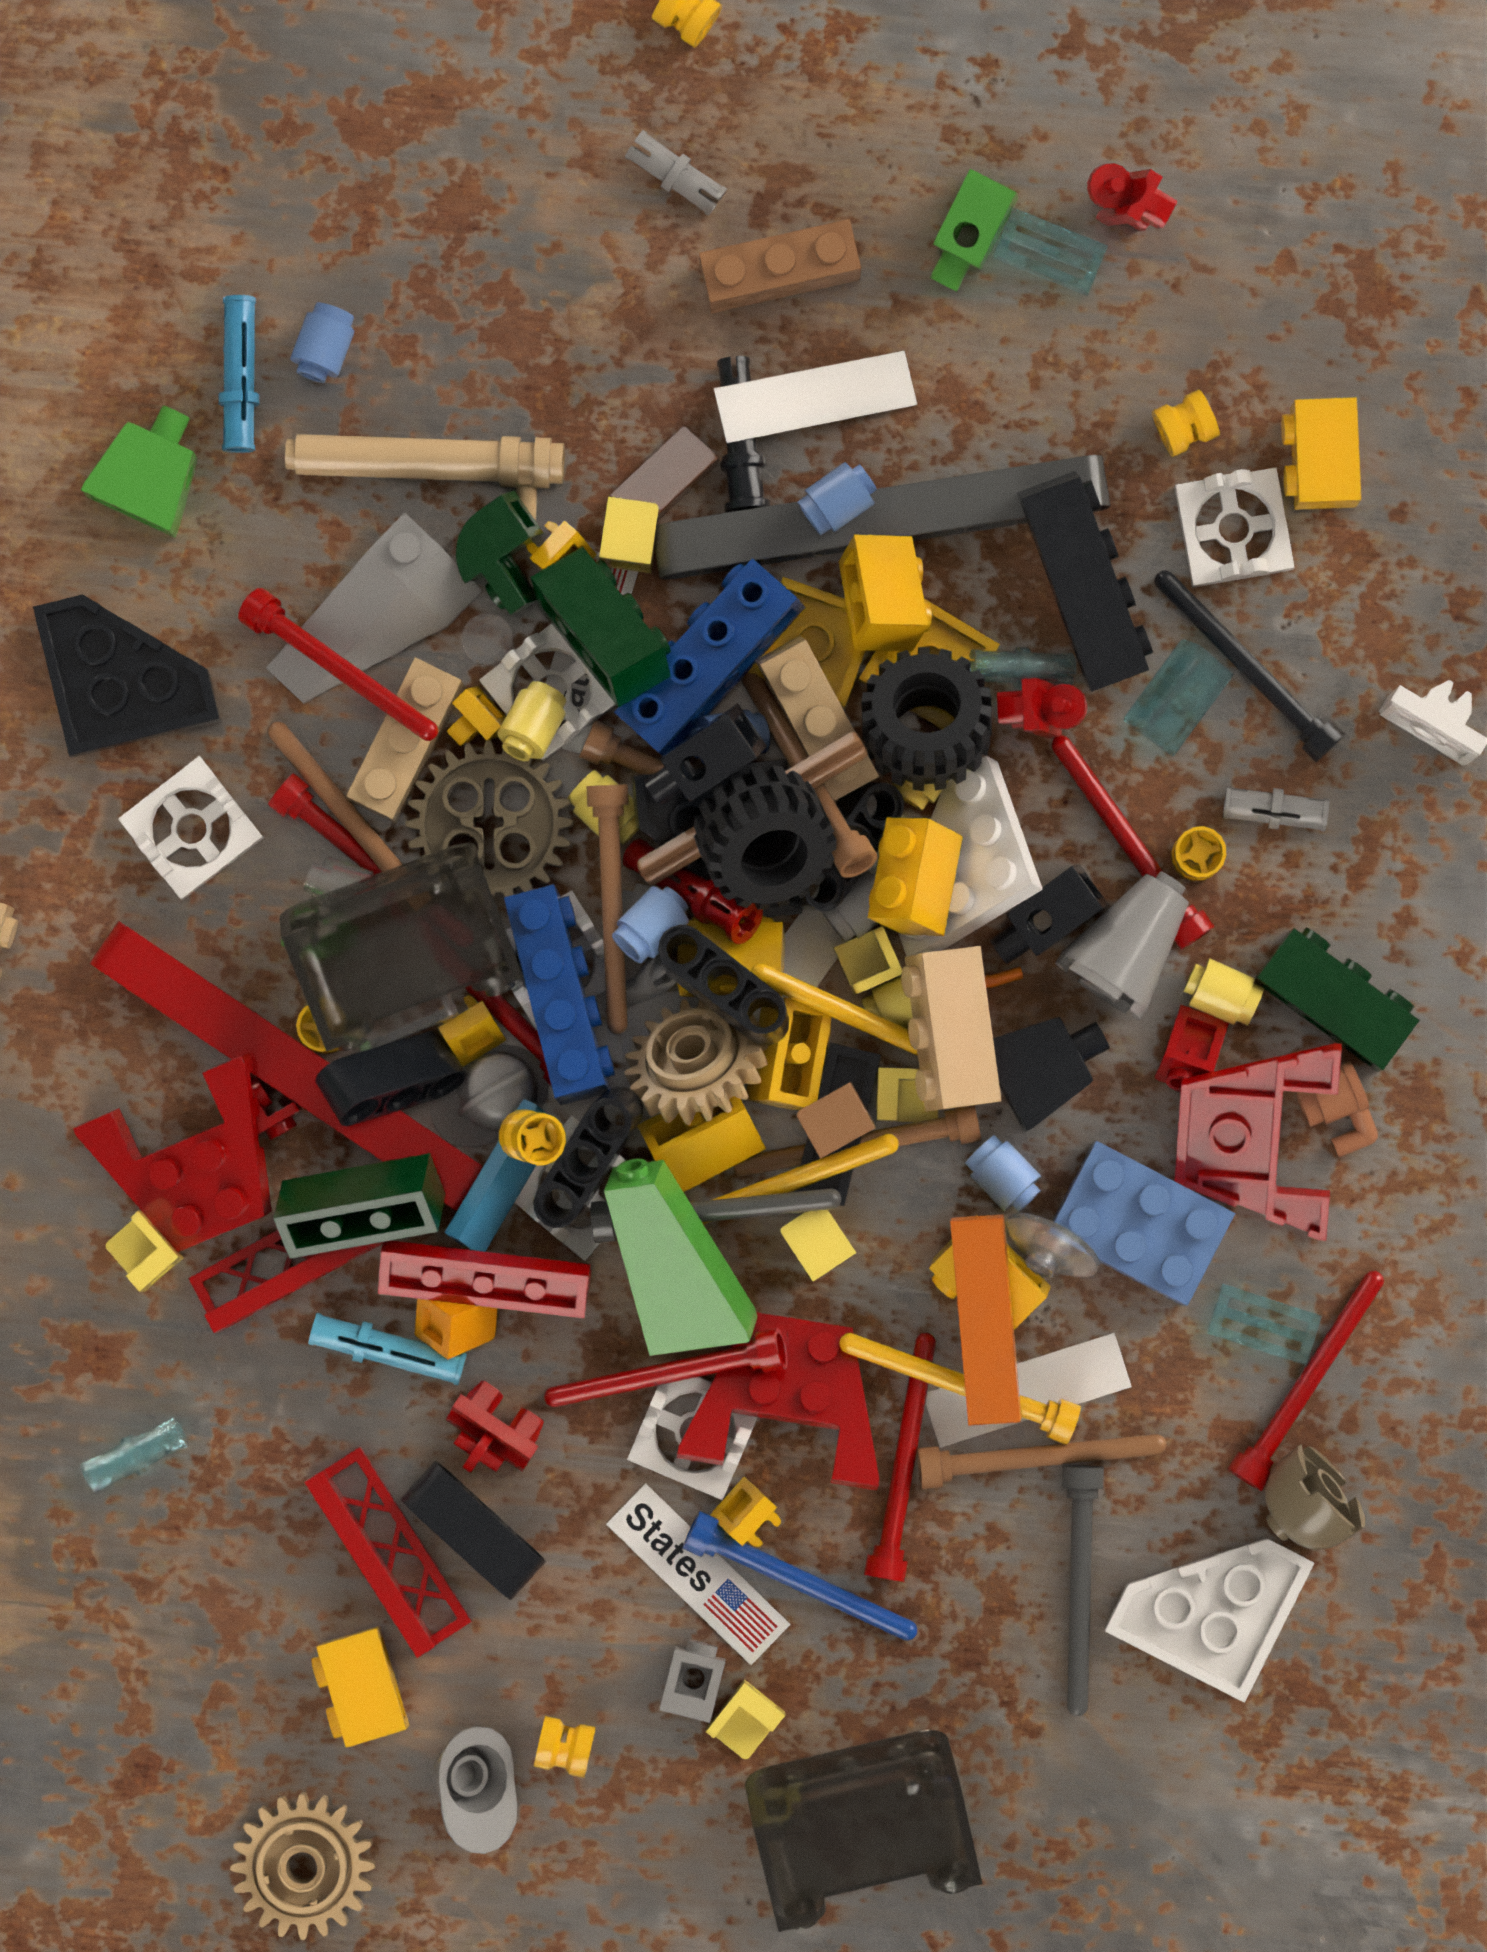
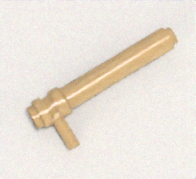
M297 434L296 439H287L285 445L286 469L295 470L296 475L499 482L501 487H516V493L535 521L537 488L550 489L551 484H563L565 446L564 443H552V438L536 437L535 442H521V437L502 436L500 441Z

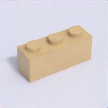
M799 636L755 660L808 757L846 734L855 732L810 646L803 637ZM867 755L865 759L824 784L835 801L876 779L879 775Z
M416 657L414 658L396 695L435 722L438 726V735L431 741H425L387 714L346 795L350 802L394 824L398 823L416 786L415 783L419 780L455 708L452 702L465 688L461 679Z
M981 946L925 952L905 957L906 966L902 969L901 981L903 991L910 998L913 1018L909 1021L908 1033L912 1047L917 1049L920 1070L916 1073L915 1086L919 1099L924 1101L925 1112L1001 1102Z

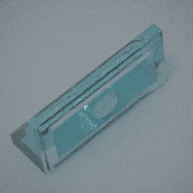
M1182 639L1125 715L1124 721L1160 749L1174 757L1234 674L1201 645Z

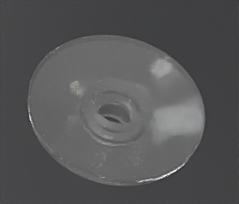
M1014 1213L1007 1218L1005 1232L1016 1248L1027 1257L1025 1263L1033 1272L1048 1278L1053 1277L1054 1273L1075 1278H1090L1097 1273L1100 1267L1098 1256L1084 1240L1067 1228L1049 1219L1029 1213Z

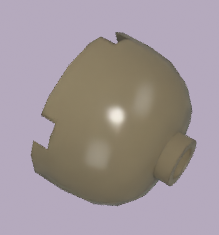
M1298 1445L1272 1468L1266 1481L1265 1501L1270 1511V1514L1266 1516V1520L1271 1530L1282 1541H1287L1290 1538L1297 1545L1316 1551L1329 1549L1350 1539L1363 1529L1366 1518L1357 1497L1348 1502L1339 1486H1343L1347 1481L1326 1457L1311 1446L1303 1450L1302 1445Z

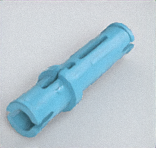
M316 1313L308 1345H317L353 1355L352 1361L363 1363V1360L367 1359L409 1372L448 1381L457 1386L459 1385L467 1356L466 1353L447 1360L425 1343L372 1329V1323L363 1321L360 1326Z

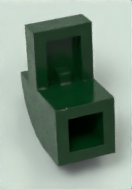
M516 491L501 494L473 514L463 526L456 545L457 566L464 583L478 580L484 576L488 581L485 588L489 597L498 608L502 610L506 608L510 615L525 610L537 601L533 587L512 556L544 534Z

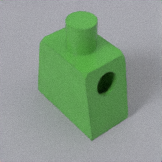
M970 169L933 243L935 247L943 250L930 279L957 292L970 265L981 270L1019 198L1017 192ZM965 226H973L979 231L971 247H963L957 242V238Z
M162 405L150 431L127 422L88 476L81 491L87 498L175 538L179 531L198 460L193 451L179 445L190 418Z

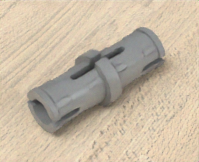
M642 130L635 139V142L648 150L651 156L649 157L635 146H631L625 158L633 161L645 171L661 180L662 184L660 187L667 192H670L672 189L709 216L717 204L703 195L701 190L703 189L716 199L721 200L727 188L719 185L707 175L691 166L690 162L692 159L685 154H682L680 157L649 136L646 131Z
M1227 786L1223 819L1228 820L1229 818L1268 823V829L1279 830L1280 825L1317 829L1325 832L1330 801L1328 798L1318 799L1284 794V789L1273 788V792L1270 793Z

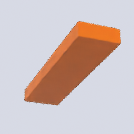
M1004 1214L951 1218L950 1225L968 1426L1019 1423L1022 1416Z

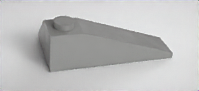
M404 512L364 554L301 628L364 671L387 658L390 659L403 652L404 649L430 635L433 636L447 629L479 596L482 589L474 581L464 583L457 563ZM288 643L266 667L303 704L343 684V682Z

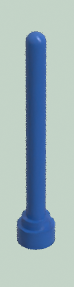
M699 1511L696 1515L682 1549L699 1557H702L704 1553L712 1557L715 1553H718L902 1640L909 1641L917 1635V1626L913 1621L746 1543L742 1546L731 1536L724 1534L725 1530L717 1525L719 1521L717 1518L702 1511Z

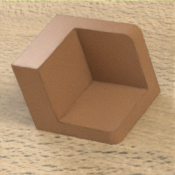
M852 1082L797 1112V1118L820 1159L877 1128Z

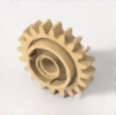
M686 999L681 1000L679 1013L673 1014L665 1007L661 1009L664 1020L660 1024L647 1020L644 1024L649 1035L633 1036L632 1041L637 1051L625 1054V1059L630 1066L629 1069L624 1071L625 1076L630 1084V1089L639 1096L648 1114L654 1116L660 1112L664 1121L670 1123L680 1113L685 1125H690L696 1112H701L707 1122L711 1121L713 1108L716 1106H720L727 1113L731 1112L732 1107L729 1099L735 1096L746 1100L749 1096L743 1085L746 1083L759 1084L761 1078L756 1069L765 1067L768 1064L763 1053L768 1046L758 1045L749 1040L700 1000L696 1008H691ZM752 1015L751 1022L760 1027L755 1016Z
M302 1792L299 1795L296 1808L290 1806L289 1801L284 1795L280 1796L277 1800V1815L263 1805L258 1809L263 1826L247 1821L243 1825V1829L252 1838V1841H236L233 1846L237 1852L246 1856V1860L234 1862L230 1866L231 1871L246 1875V1879L239 1882L233 1888L234 1893L251 1892L252 1898L246 1903L243 1910L250 1912L261 1907L264 1910L259 1921L261 1928L269 1924L273 1918L278 1919V1936L280 1937L287 1933L291 1924L297 1925L298 1935L301 1940L307 1938L310 1924H315L323 1937L327 1936L330 1929L328 1918H333L339 1925L344 1927L348 1924L349 1920L343 1907L348 1906L353 1910L360 1911L364 1904L355 1894V1891L366 1892L371 1891L373 1888V1883L363 1878L361 1872L375 1869L376 1861L362 1858L360 1854L372 1846V1839L356 1840L354 1835L362 1827V1820L345 1825L343 1819L347 1813L348 1806L344 1804L335 1813L331 1814L327 1811L329 1800L326 1795L318 1801L316 1808L310 1807L306 1792ZM300 1852L310 1854L317 1863L316 1875L310 1879L296 1877L290 1869V1858L292 1855Z

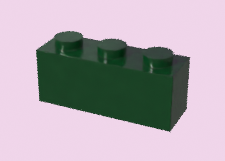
M582 546L530 577L540 610L618 708L671 677L666 655L671 653V649L665 636L656 626L648 628L643 621L644 616L638 603L630 593L622 595L618 591L616 579L603 560L595 562Z
M1306 927L1300 933L1295 928L1291 929L1255 976L1254 982L1333 1041L1342 1044L1344 1049L1374 1071H1383L1420 1021L1410 1013L1414 1005L1392 989L1383 994L1369 983L1373 977L1372 974L1355 961L1347 958L1343 964L1327 952L1331 946L1330 943L1313 930Z
M430 1153L282 1180L273 1219L288 1256L292 1259L438 1232L446 1193Z

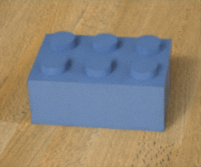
M1095 1141L1090 1146L1045 1234L1182 1306H1188L1236 1213L1118 1151Z

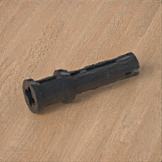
M736 356V378L732 375L731 357L719 359L717 367L719 368L720 386L751 381L750 358ZM756 437L726 443L727 454L722 457L720 462L721 471L727 475L729 502L724 505L725 513L771 506L770 500L765 498L763 490L762 469L767 466V462L763 453L757 451Z

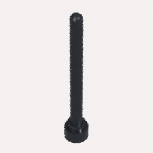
M1162 570L1156 574L1154 579L1156 587L1301 732L1298 738L1304 743L1302 749L1315 762H1318L1342 739L1345 733L1331 719L1326 722L1321 716L1315 718L1170 571Z

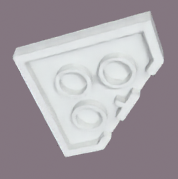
M987 755L982 758V764L975 772L966 769V780L956 784L953 779H950L946 784V789H943L939 796L931 820L963 836L945 935L926 936L903 935L899 933L906 957L919 953L942 951L1043 890L998 761Z
M1265 1538L1126 1584L1104 1631L1245 1703L1314 1562Z

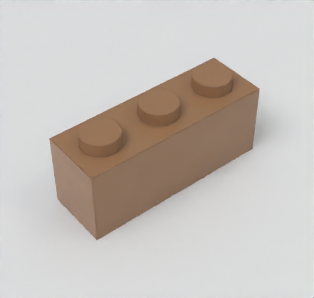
M850 219L699 252V264L711 314L860 281L861 265Z

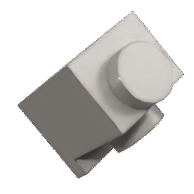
M689 1639L687 1640L686 1648L675 1646L659 1710L710 1723L726 1661L724 1658L716 1657L717 1646ZM691 1668L701 1670L704 1674V1682L699 1687L688 1686L684 1681V1674L687 1670Z

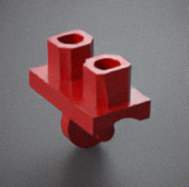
M1115 163L1102 164L1092 171L1087 182V191L1091 200L1097 206L1104 208L1099 210L1095 219L1106 226L1128 224L1138 231H1145L1149 225L1156 229L1163 228L1172 214L1177 200L1157 188L1163 176L1152 169L1128 172L1123 166Z
M1039 678L1021 679V691L997 692L999 724H1011L1012 728L1016 730L1024 729L1026 732L1047 739L1059 737L1062 735V729L1067 730L1076 727L1087 714L1088 704L1085 695L1080 689L1070 684L1055 685Z
M483 1380L466 1397L460 1394L445 1419L461 1430L453 1444L470 1455L462 1468L472 1473L480 1461L497 1472L505 1460L523 1472L539 1447L535 1443L544 1421L531 1411L523 1408L519 1410L509 1426L494 1417L492 1414L504 1396L498 1389Z

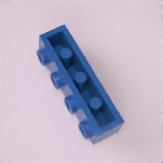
M753 558L745 566L742 563L735 566L724 578L721 584L724 590L711 604L708 602L701 604L687 621V626L690 628L677 642L673 640L668 642L671 653L666 655L671 677L614 711L617 716L662 756L675 745L689 737L692 728H695L698 718L709 715L752 668L756 663L755 660L760 658L805 609V606L794 594Z
M554 884L504 897L554 1098L561 1106L602 1095L606 1090L610 1089L607 1077L614 1076L615 1070L608 1045L601 1047L598 1045L594 1027L601 1026L602 1019L595 995L586 997L581 978L589 976L590 973L582 945L573 947L569 928L577 926L570 897L565 896L561 898Z

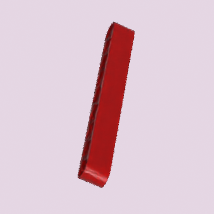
M118 920L90 961L91 965L230 1059L249 1052L253 1061L254 1071L251 1072L252 1074L382 1162L430 1153L446 1193L444 1203L457 1212L483 1168L481 1164L401 1110L355 1125H341L315 1082L318 1073L330 1062Z

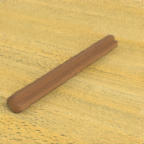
M850 732L788 769L785 773L788 774L792 770L802 776L804 782L808 781L815 789L865 759L868 755L867 748L856 732ZM694 826L638 860V870L649 885L659 883L701 857L694 839V835L697 834Z

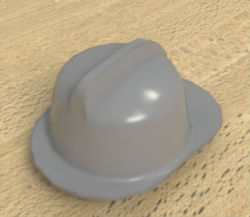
M501 1045L462 1067L467 1074L464 1082L448 1095L431 1101L430 1114L435 1129L445 1140L459 1147L478 1148L499 1139V1129L502 1121L508 1114L516 1111L524 1099L538 1105L542 1109L548 1097V1083L542 1078L545 1073L539 1068L541 1062L530 1051L519 1046Z
M473 1726L462 1730L449 1740L444 1750L440 1752L434 1763L432 1779L434 1789L440 1797L442 1819L448 1835L457 1846L467 1852L486 1854L499 1849L511 1837L517 1822L514 1762L510 1746L504 1737L493 1729Z

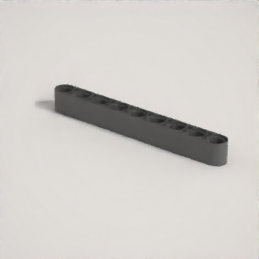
M1080 456L879 488L870 494L875 503L873 506L836 532L830 529L821 536L806 518L797 502L656 525L654 549L659 579H679L730 571L740 563L745 566L752 558L762 566L843 553L854 534L912 536L913 541L1025 524L1027 520L1017 492L1073 471L1080 476L1082 483L1089 480L1092 481L1101 505V509L1095 512L1102 511L1111 507L1103 456Z

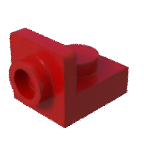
M1180 1005L1163 1057L1157 1068L1155 1079L1166 1083L1171 1089L1181 1092V1081L1183 1078L1213 1072L1229 1023L1207 1013Z
M258 1077L252 1079L253 1097H257L259 1116L256 1117L258 1137L266 1133L271 1141L296 1127L297 1124L293 1117L302 1112L299 1105L292 1102L269 1116L265 1108L273 1103Z

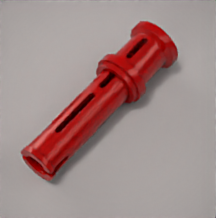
M641 838L634 840L624 853L623 865L640 874L637 866L638 860L654 851L655 848ZM686 867L673 874L681 879L680 883H676L667 877L655 884L662 890L665 887H669L677 892L686 904L691 907L696 920L703 924L712 923L726 932V937L734 944L740 945L748 941L755 934L761 923L763 909L757 910L755 903L745 908L737 905L734 898L727 900L721 895L719 888L715 887L712 879L707 881ZM741 918L744 919V923L739 922Z

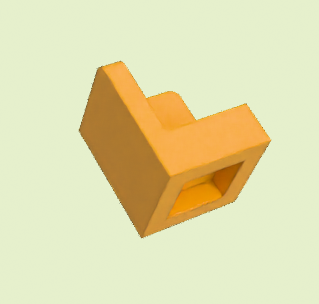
M417 1299L414 1335L448 1360L494 1339L498 1308Z

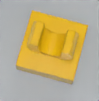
M548 521L544 525L551 533L547 540L540 547H537L533 542L526 546L532 555L530 560L540 571L582 546L593 559L597 555L578 531L566 521H563L560 526Z
M479 686L465 689L452 702L463 716L447 730L448 734L460 746L464 743H470L479 733L486 740L498 738L497 732L506 715Z
M470 995L463 998L468 1010L452 1019L448 1011L444 1009L440 1012L443 1025L438 1027L462 1067L507 1040L484 1002L481 1001L477 1004L476 1000Z
M743 1477L710 1514V1516L719 1520L718 1524L742 1546L747 1541L754 1547H760L763 1544L755 1532L766 1520H769L776 1527L781 1524L780 1517L774 1512L777 1506L746 1477Z

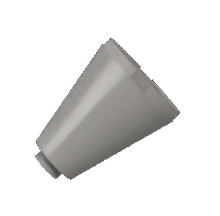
M1162 871L1159 872L1156 878L1145 874L1063 950L1055 964L1065 973L1069 969L1081 976L1078 983L1125 1014L1129 1009L1134 1019L1140 1020L1148 1009L1189 902L1181 896L1186 888Z

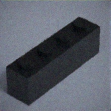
M1073 471L1017 492L1087 687L1093 692L1149 671L1145 656L1153 654V650L1143 624L1134 627L1128 608L1136 606L1135 599L1127 578L1117 579L1110 560L1116 559L1119 556L1109 529L1099 531L1093 512L1100 510L1101 505L1092 481L1089 480L1082 483L1080 476Z

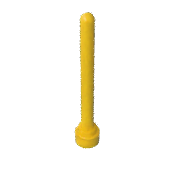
M759 963L751 969L754 975L777 993L918 1056L917 1049H914L910 1043L907 1028L766 964Z
M884 1134L712 1200L789 1193L891 1155L897 1151L899 1142L894 1135Z
M846 1333L840 1339V1348L847 1354L966 1397L964 1374L853 1333ZM1020 1395L1022 1418L1039 1423V1429L1047 1432V1438L1067 1445L1075 1430L1081 1406L1064 1399H1060L1058 1403L1049 1400L1047 1404Z

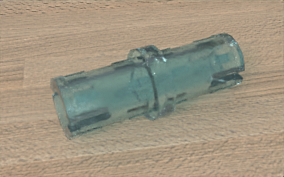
M1016 647L1014 652L972 649L969 653L970 659H975V661H970L971 672L979 669L985 678V682L1013 683L1015 688H1022L1021 679L1039 678L1058 685H1072L1074 683V677L1068 676V674H1076V661L1073 653L1031 652L1028 647Z
M172 1417L136 1437L130 1434L120 1439V1445L88 1461H84L81 1463V1469L88 1485L97 1493L101 1489L133 1473L139 1476L149 1471V1465L171 1453L173 1454L188 1447V1441L181 1425L176 1421L175 1417Z

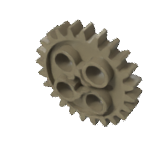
M486 740L483 754L476 755L473 747L468 742L465 743L464 748L465 758L458 760L448 750L445 752L449 767L443 770L432 763L428 766L435 780L432 784L417 780L415 783L421 792L425 794L423 800H408L409 807L420 812V817L406 821L405 826L408 829L420 831V836L411 840L408 846L412 850H425L426 854L416 862V865L419 869L432 865L436 868L429 879L433 885L447 879L449 883L446 889V896L450 899L462 888L465 890L466 905L471 906L478 894H484L487 907L493 908L496 894L503 893L504 897L514 895V890L521 888L523 892L533 890L530 882L535 878L547 885L551 883L544 868L547 864L562 868L564 864L554 854L555 849L570 848L571 842L559 836V831L574 827L573 820L559 817L558 812L571 806L569 799H554L553 795L560 790L563 783L560 779L548 783L544 781L550 769V765L547 762L532 769L530 766L533 758H530L529 761H520L507 754L504 750L501 755L495 754L492 741ZM489 778L494 780L493 806L495 817L499 821H504L503 827H498L494 830L495 866L492 870L485 868V833L482 828L475 827L476 821H483L486 817L484 784ZM463 785L471 786L478 793V800L474 808L466 812H459L451 808L449 800L453 790ZM520 785L529 791V803L521 811H508L501 804L502 793L509 786ZM459 837H471L478 844V853L474 860L465 864L453 861L450 856L452 843ZM510 837H523L529 842V855L520 863H509L502 857V845Z

